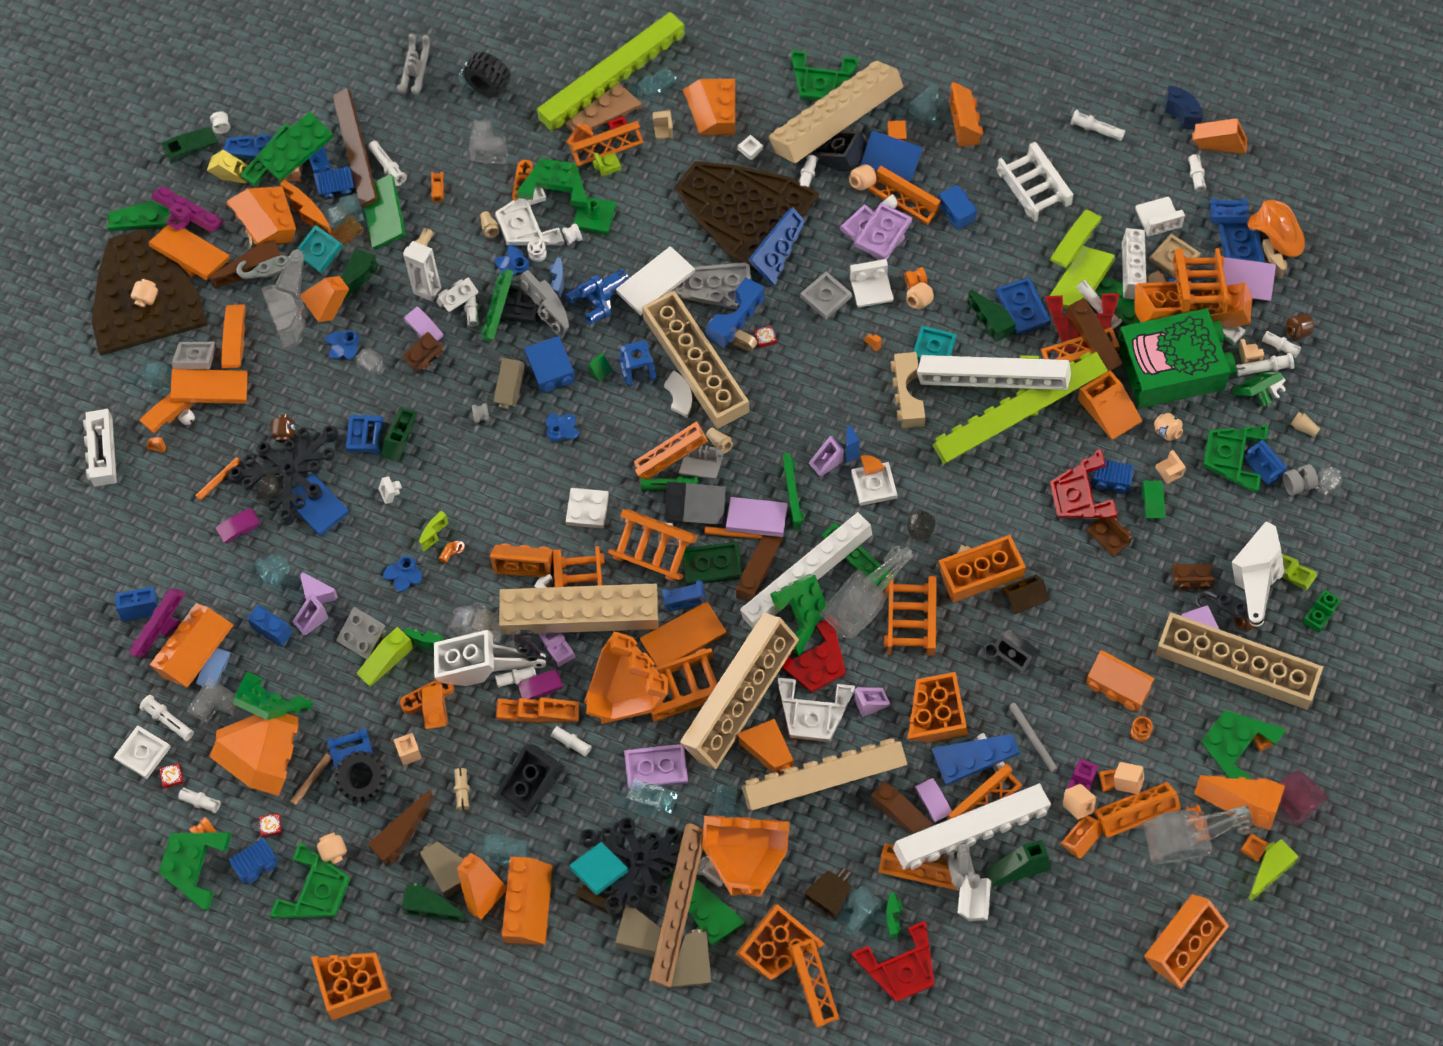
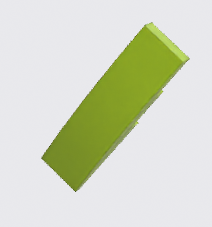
M1086 209L1063 238L1051 256L1050 261L1067 268L1082 246L1091 237L1092 231L1098 226L1102 217Z

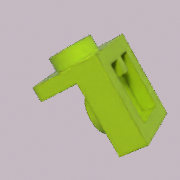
M615 152L599 157L598 153L594 154L593 166L596 171L599 170L601 177L621 170V165Z

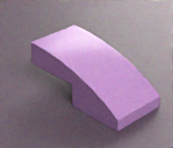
M418 306L404 317V321L417 332L419 338L427 332L437 341L444 336L433 321Z
M538 633L558 667L576 658L562 633Z
M933 778L915 786L921 802L926 806L933 822L947 817L952 812Z

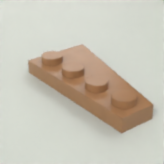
M618 83L566 122V127L573 133L579 123L582 125L585 123L593 131L598 129V126L604 123L608 124L609 121L619 116L628 115L634 109H641L642 103Z

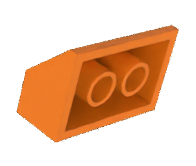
M952 82L949 105L958 147L979 145L980 137H983L982 126L979 127L978 125L980 116L979 112L975 110L977 108L976 98L972 96L971 90Z
M1176 282L1136 284L1135 314L1140 322L1182 314ZM1194 304L1190 305L1189 312L1196 311Z
M504 543L495 545L490 554L494 574L546 577L550 574L552 576L554 563L553 549L548 547L531 548L527 545L519 547Z
M1101 650L1087 677L1086 684L1093 691H1100L1105 694L1108 699L1124 704V707L1128 710L1139 712L1150 694L1155 678Z

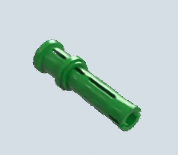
M679 476L677 479L641 478V490H667V485H652V483L667 484V482L699 484V478L696 476L695 478Z

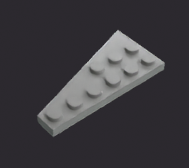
M747 263L693 267L695 268V273L672 290L681 299L738 310L739 305L735 301L736 289L745 278L751 280L750 265Z

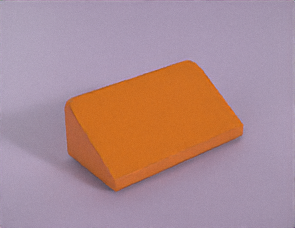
M1088 815L1081 818L1060 843L1061 846L1081 859L1103 833L1101 822Z

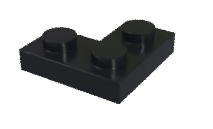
M510 285L500 319L535 324L539 308L537 304L523 303L524 291L520 286Z

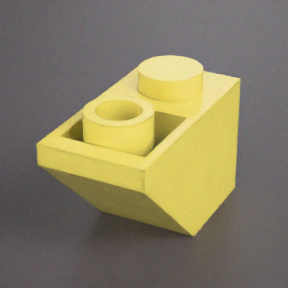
M225 150L211 157L207 169L208 172L221 180L247 183L240 176L248 167L247 164Z

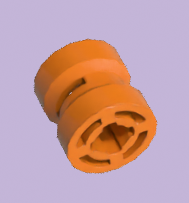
M923 267L917 268L913 272H904L908 289L920 282L928 284Z
M1143 716L1134 720L1130 734L1135 741L1145 742L1149 739L1153 728L1151 720Z
M206 817L200 821V824L189 829L191 833H217Z

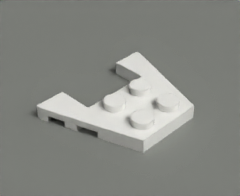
M535 187L533 200L519 198L495 212L507 245H528L530 241L535 239L542 240L545 245H564L560 229L556 228L541 232L530 205L546 201L543 188Z
M778 678V687L790 738L830 742L852 698L855 686L837 684L835 703L794 699L796 680Z

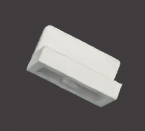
M963 874V884L959 892L958 914L968 921L988 920L991 880L981 878L978 888L972 889L967 875Z

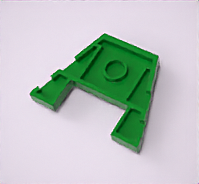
M791 50V59L800 99L817 101L824 98L830 91L837 89L843 82L849 80L859 64V58L843 56L841 71L805 67L807 52Z
M541 158L517 191V198L533 200L535 187L572 192L570 206L587 207V198L576 163Z
M1261 425V427L1255 428L1247 426L1244 429L1209 430L1203 467L1254 493H1258L1261 475L1241 471L1246 440L1254 442L1264 440L1266 442L1269 425Z
M808 574L794 581V584L784 586L780 591H774L770 594L775 609L782 610L788 602L791 604L799 625V630L795 633L799 641L792 650L793 655L797 656L801 655L827 606L816 575Z
M246 672L233 700L234 705L266 720L286 716L287 712L299 713L303 708L307 711L311 710L314 703L299 695L287 701L282 699L279 694L269 693L261 687L263 678L250 672Z
M1224 710L1201 740V744L1214 761L1218 763L1227 778L1238 779L1239 777H1245L1246 779H1251V776L1234 764L1257 734L1276 746L1286 733V729Z
M170 833L159 873L199 907L209 910L214 892L197 886V880L208 846L227 851L232 833Z
M299 842L293 861L310 866L311 870L297 904L276 899L270 917L273 919L336 917L350 878L332 864L322 861L318 854Z

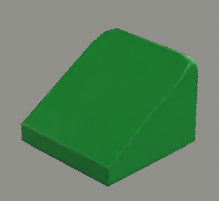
M603 353L589 363L590 374L598 381H601L612 372V368Z

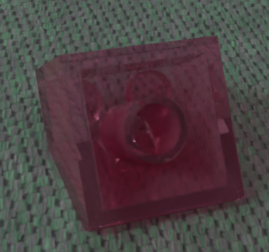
M1300 769L1289 774L1280 782V784L1285 785L1279 804L1300 824L1329 798Z

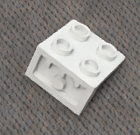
M1170 197L1139 204L1135 207L1148 237L1181 228L1183 225L1184 212L1183 210H1175Z
M886 259L850 265V280L858 308L893 301L887 276L888 264Z

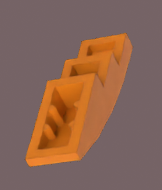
M284 179L280 183V187H283L285 196L290 198L292 207L300 212L302 221L312 227L316 225L332 236L331 227L318 207L302 191Z
M245 304L226 306L222 341V368L241 367L244 350Z
M169 394L150 409L139 421L152 433H155L166 422L170 424L181 412L190 409L195 403L170 402Z
M541 697L539 700L519 698L518 701L499 698L497 700L496 720L562 723L578 722L579 702Z

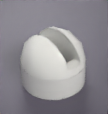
M892 194L882 203L895 209L897 199Z
M186 409L178 416V419L184 425H190V421L194 422L195 416L190 409Z

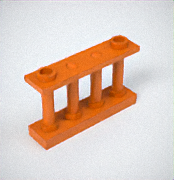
M1175 248L1173 267L1181 313L1189 312L1190 305H1193V303H1221L1222 312H1227L1228 305H1231V294H1228L1223 270L1224 256L1220 255L1219 248L1215 249L1214 258H1187L1183 255L1182 248ZM1214 265L1215 270L1186 269V266ZM1216 278L1217 283H1191L1188 279ZM1218 290L1219 296H1193L1190 292Z
M623 509L620 517L625 518L626 525L618 548L608 550V553L613 555L612 558L618 561L625 559L666 575V579L674 582L683 579L684 575L677 573L686 546L689 543H696L698 535L635 511ZM638 523L643 525L644 531L635 556L624 553L633 525ZM657 530L661 532V539L651 563L643 560L642 557L651 532ZM673 536L678 538L679 545L669 570L659 565L668 540Z
M595 546V556L566 558L562 556L561 549L553 550L555 587H564L567 583L598 581V586H603L601 565L605 564L604 553H600L599 546ZM592 563L597 565V573L563 574V568L569 565Z
M890 575L889 582H885V593L889 594L888 635H884V647H888V654H892V646H923L924 649H927V656H935L936 576H929L928 583H924V585L893 584V575ZM893 592L924 593V595H928V601H924V603L893 602ZM893 610H921L927 613V619H924V621L893 620ZM892 628H923V630L927 631V637L923 639L892 638Z
M711 648L700 649L695 654L655 667L660 674L663 673L668 678V688L673 699L666 703L662 702L655 712L650 713L653 722L705 704L718 684L709 660L713 659ZM700 663L710 684L709 688L703 690L698 689L690 668ZM682 669L691 693L686 696H680L672 673Z

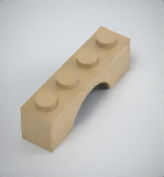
M917 352L894 354V361H891V372H895L893 388L897 389L895 404L899 405L897 420L898 422L901 421L902 428L924 427L925 425L923 401L912 397L906 389L912 380L918 378Z

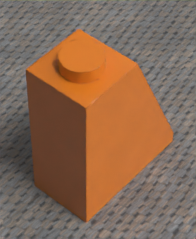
M1238 118L1195 124V132L1192 133V138L1199 149L1239 154L1246 153L1247 137Z
M340 276L328 277L303 292L300 298L318 322L331 321L337 314L349 288Z
M442 684L423 687V715L426 729L446 726L449 722Z
M775 719L738 733L739 744L772 773L784 774V769L794 767V760Z
M470 853L462 860V863L457 867L468 912L482 919L507 891V887L481 858Z

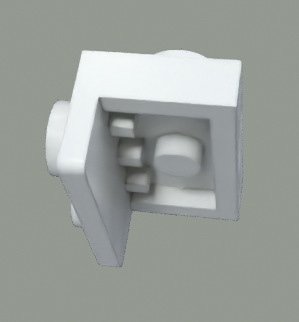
M469 277L464 281L462 279L457 281L453 288L450 290L445 289L438 294L437 304L440 308L444 306L450 312L478 294V290Z

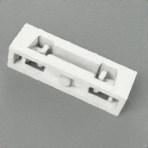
M1126 228L1122 240L1123 298L1135 299L1136 284L1146 283L1144 230Z
M412 241L410 246L405 248L403 256L413 294L433 302L441 289L433 250Z
M108 409L86 412V420H83L85 431H87V436H84L85 446L88 447V452L85 453L86 462L89 464V469H86L87 479L91 480L94 487L117 483L113 418ZM95 430L98 436L102 435L103 456L106 459V464L104 460H99V445Z

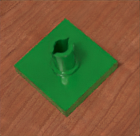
M586 197L587 207H578L573 224L576 223L580 231L608 235L617 206L616 202Z
M1262 372L1232 389L1235 395L1253 396L1256 394L1260 406L1264 407L1272 403L1266 388L1283 380L1281 372Z

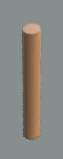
M326 753L291 799L290 802L293 805H298L331 761L332 757Z

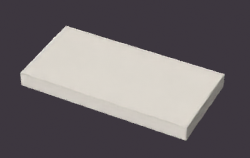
M670 246L616 289V293L641 316L643 314L642 306L671 292L695 273V268Z

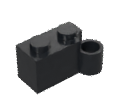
M1010 629L1000 634L998 639H994L984 646V653L988 657L994 658L999 655L1023 673L1033 666L1041 652ZM991 645L996 647L997 652L993 651Z

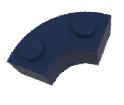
M1168 85L1165 113L1177 117L1181 122L1182 129L1195 130V124H1201L1203 119L1199 102L1193 95L1180 87Z

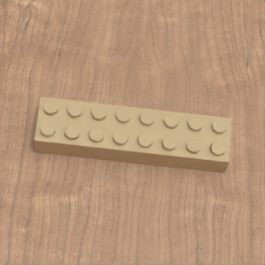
M875 61L864 70L856 73L854 77L843 82L837 89L830 91L827 96L817 100L814 105L803 110L801 114L790 119L788 123L769 135L775 154L794 163L801 160L903 88L898 69Z
M672 291L642 306L644 320L681 376L688 383L691 391L715 427L718 429L749 413L748 399L676 292Z
M657 584L500 589L499 626L501 634L510 635L524 629L533 631L535 634L659 629Z
M1171 612L1155 653L1158 657L1308 710L1323 669V666Z
M767 613L762 614L681 739L680 743L700 764L717 769L737 738L738 733L746 724L799 641L798 637L780 617Z
M894 738L880 741L879 746H875V744L862 746L859 752L849 750L842 752V757L837 758L836 755L822 758L823 762L817 763V761L804 763V768L801 769L795 766L784 769V774L779 775L778 772L764 775L765 779L760 781L759 778L746 780V785L741 787L747 808L755 810L905 766L907 761L901 741H895Z

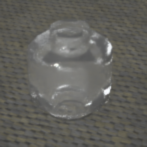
M372 348L362 349L355 360L357 368L367 375H373L375 372L379 373L384 366L382 363L383 356Z
M1330 466L1321 469L1317 475V492L1324 496L1336 494L1343 482L1342 473Z

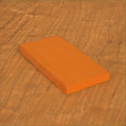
M169 225L149 241L151 248L205 280H208L211 275L230 260V255L186 229L176 230Z
M172 369L170 402L247 404L248 371Z
M707 602L664 624L659 629L640 638V642L657 667L691 655L727 635V631Z

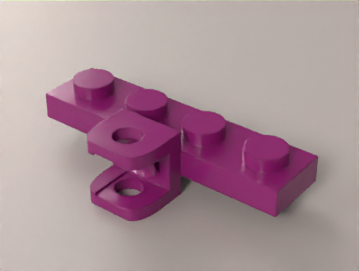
M161 186L152 193V200L170 209L169 213L172 215L167 219V225L176 230L184 229L189 224V220L211 233L222 226L223 219L170 191L168 188Z
M170 588L164 594L162 602L154 609L153 616L143 626L142 633L134 640L129 651L130 654L134 657H145L160 633L164 637H171L182 622L179 619H174L172 614L185 596V592L181 589Z

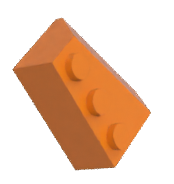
M699 79L683 89L699 135H735V79Z
M282 186L246 189L226 202L229 208L232 207L236 213L237 219L241 220L246 226V231L257 245L274 240L276 244L291 243L293 241L296 227Z
M956 672L916 679L907 740L931 743L967 736V726Z
M776 904L770 908L735 955L749 967L772 980L795 964L790 945L814 938L817 949L825 945V943ZM811 944L800 947L803 957H807L813 952Z
M376 953L351 954L350 956L341 957L330 955V957L324 958L311 956L326 1010L332 1021L392 999Z

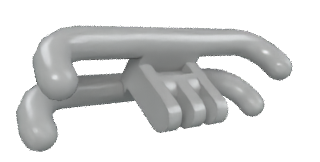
M409 34V49L401 85L397 86L399 94L406 92L409 76L416 77L415 85L411 87L412 94L418 95L420 93L430 47L428 35L422 37L423 48L419 61L418 53L415 51L416 37L414 34Z
M960 844L956 860L954 853L950 855L946 853L953 886L960 888L964 878L962 874H967L970 887L976 889L980 883V876L974 872L969 847H966L965 844Z

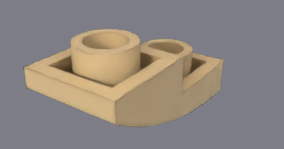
M1263 239L1262 250L1265 262L1276 264L1275 276L1278 279H1282L1284 272L1287 271V262L1283 260L1282 253L1276 254L1270 239Z

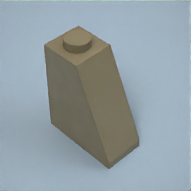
M502 358L493 401L499 403L498 407L509 409L510 406H516L526 374L527 364L517 360Z
M439 842L426 845L420 854L444 897L447 898L462 889L457 867L462 863L463 858Z
M626 903L615 942L617 949L655 957L662 928L636 908H631Z
M702 929L690 930V934L685 935L670 988L711 984L707 932L702 933Z

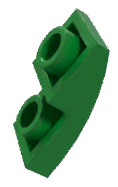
M1142 481L1144 519H1165L1162 481Z
M1324 589L1302 623L1320 633L1341 602V599Z
M409 627L404 631L411 639L413 645L424 649L434 650V643L444 640L436 632L433 634L427 631L423 635L419 630H412Z
M894 892L890 893L886 914L887 932L890 941L898 939V932L901 929L898 919L895 918H899L900 910L903 909L900 898H896Z

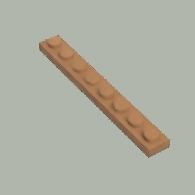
M691 823L685 826L649 982L664 988H670L703 849V829Z

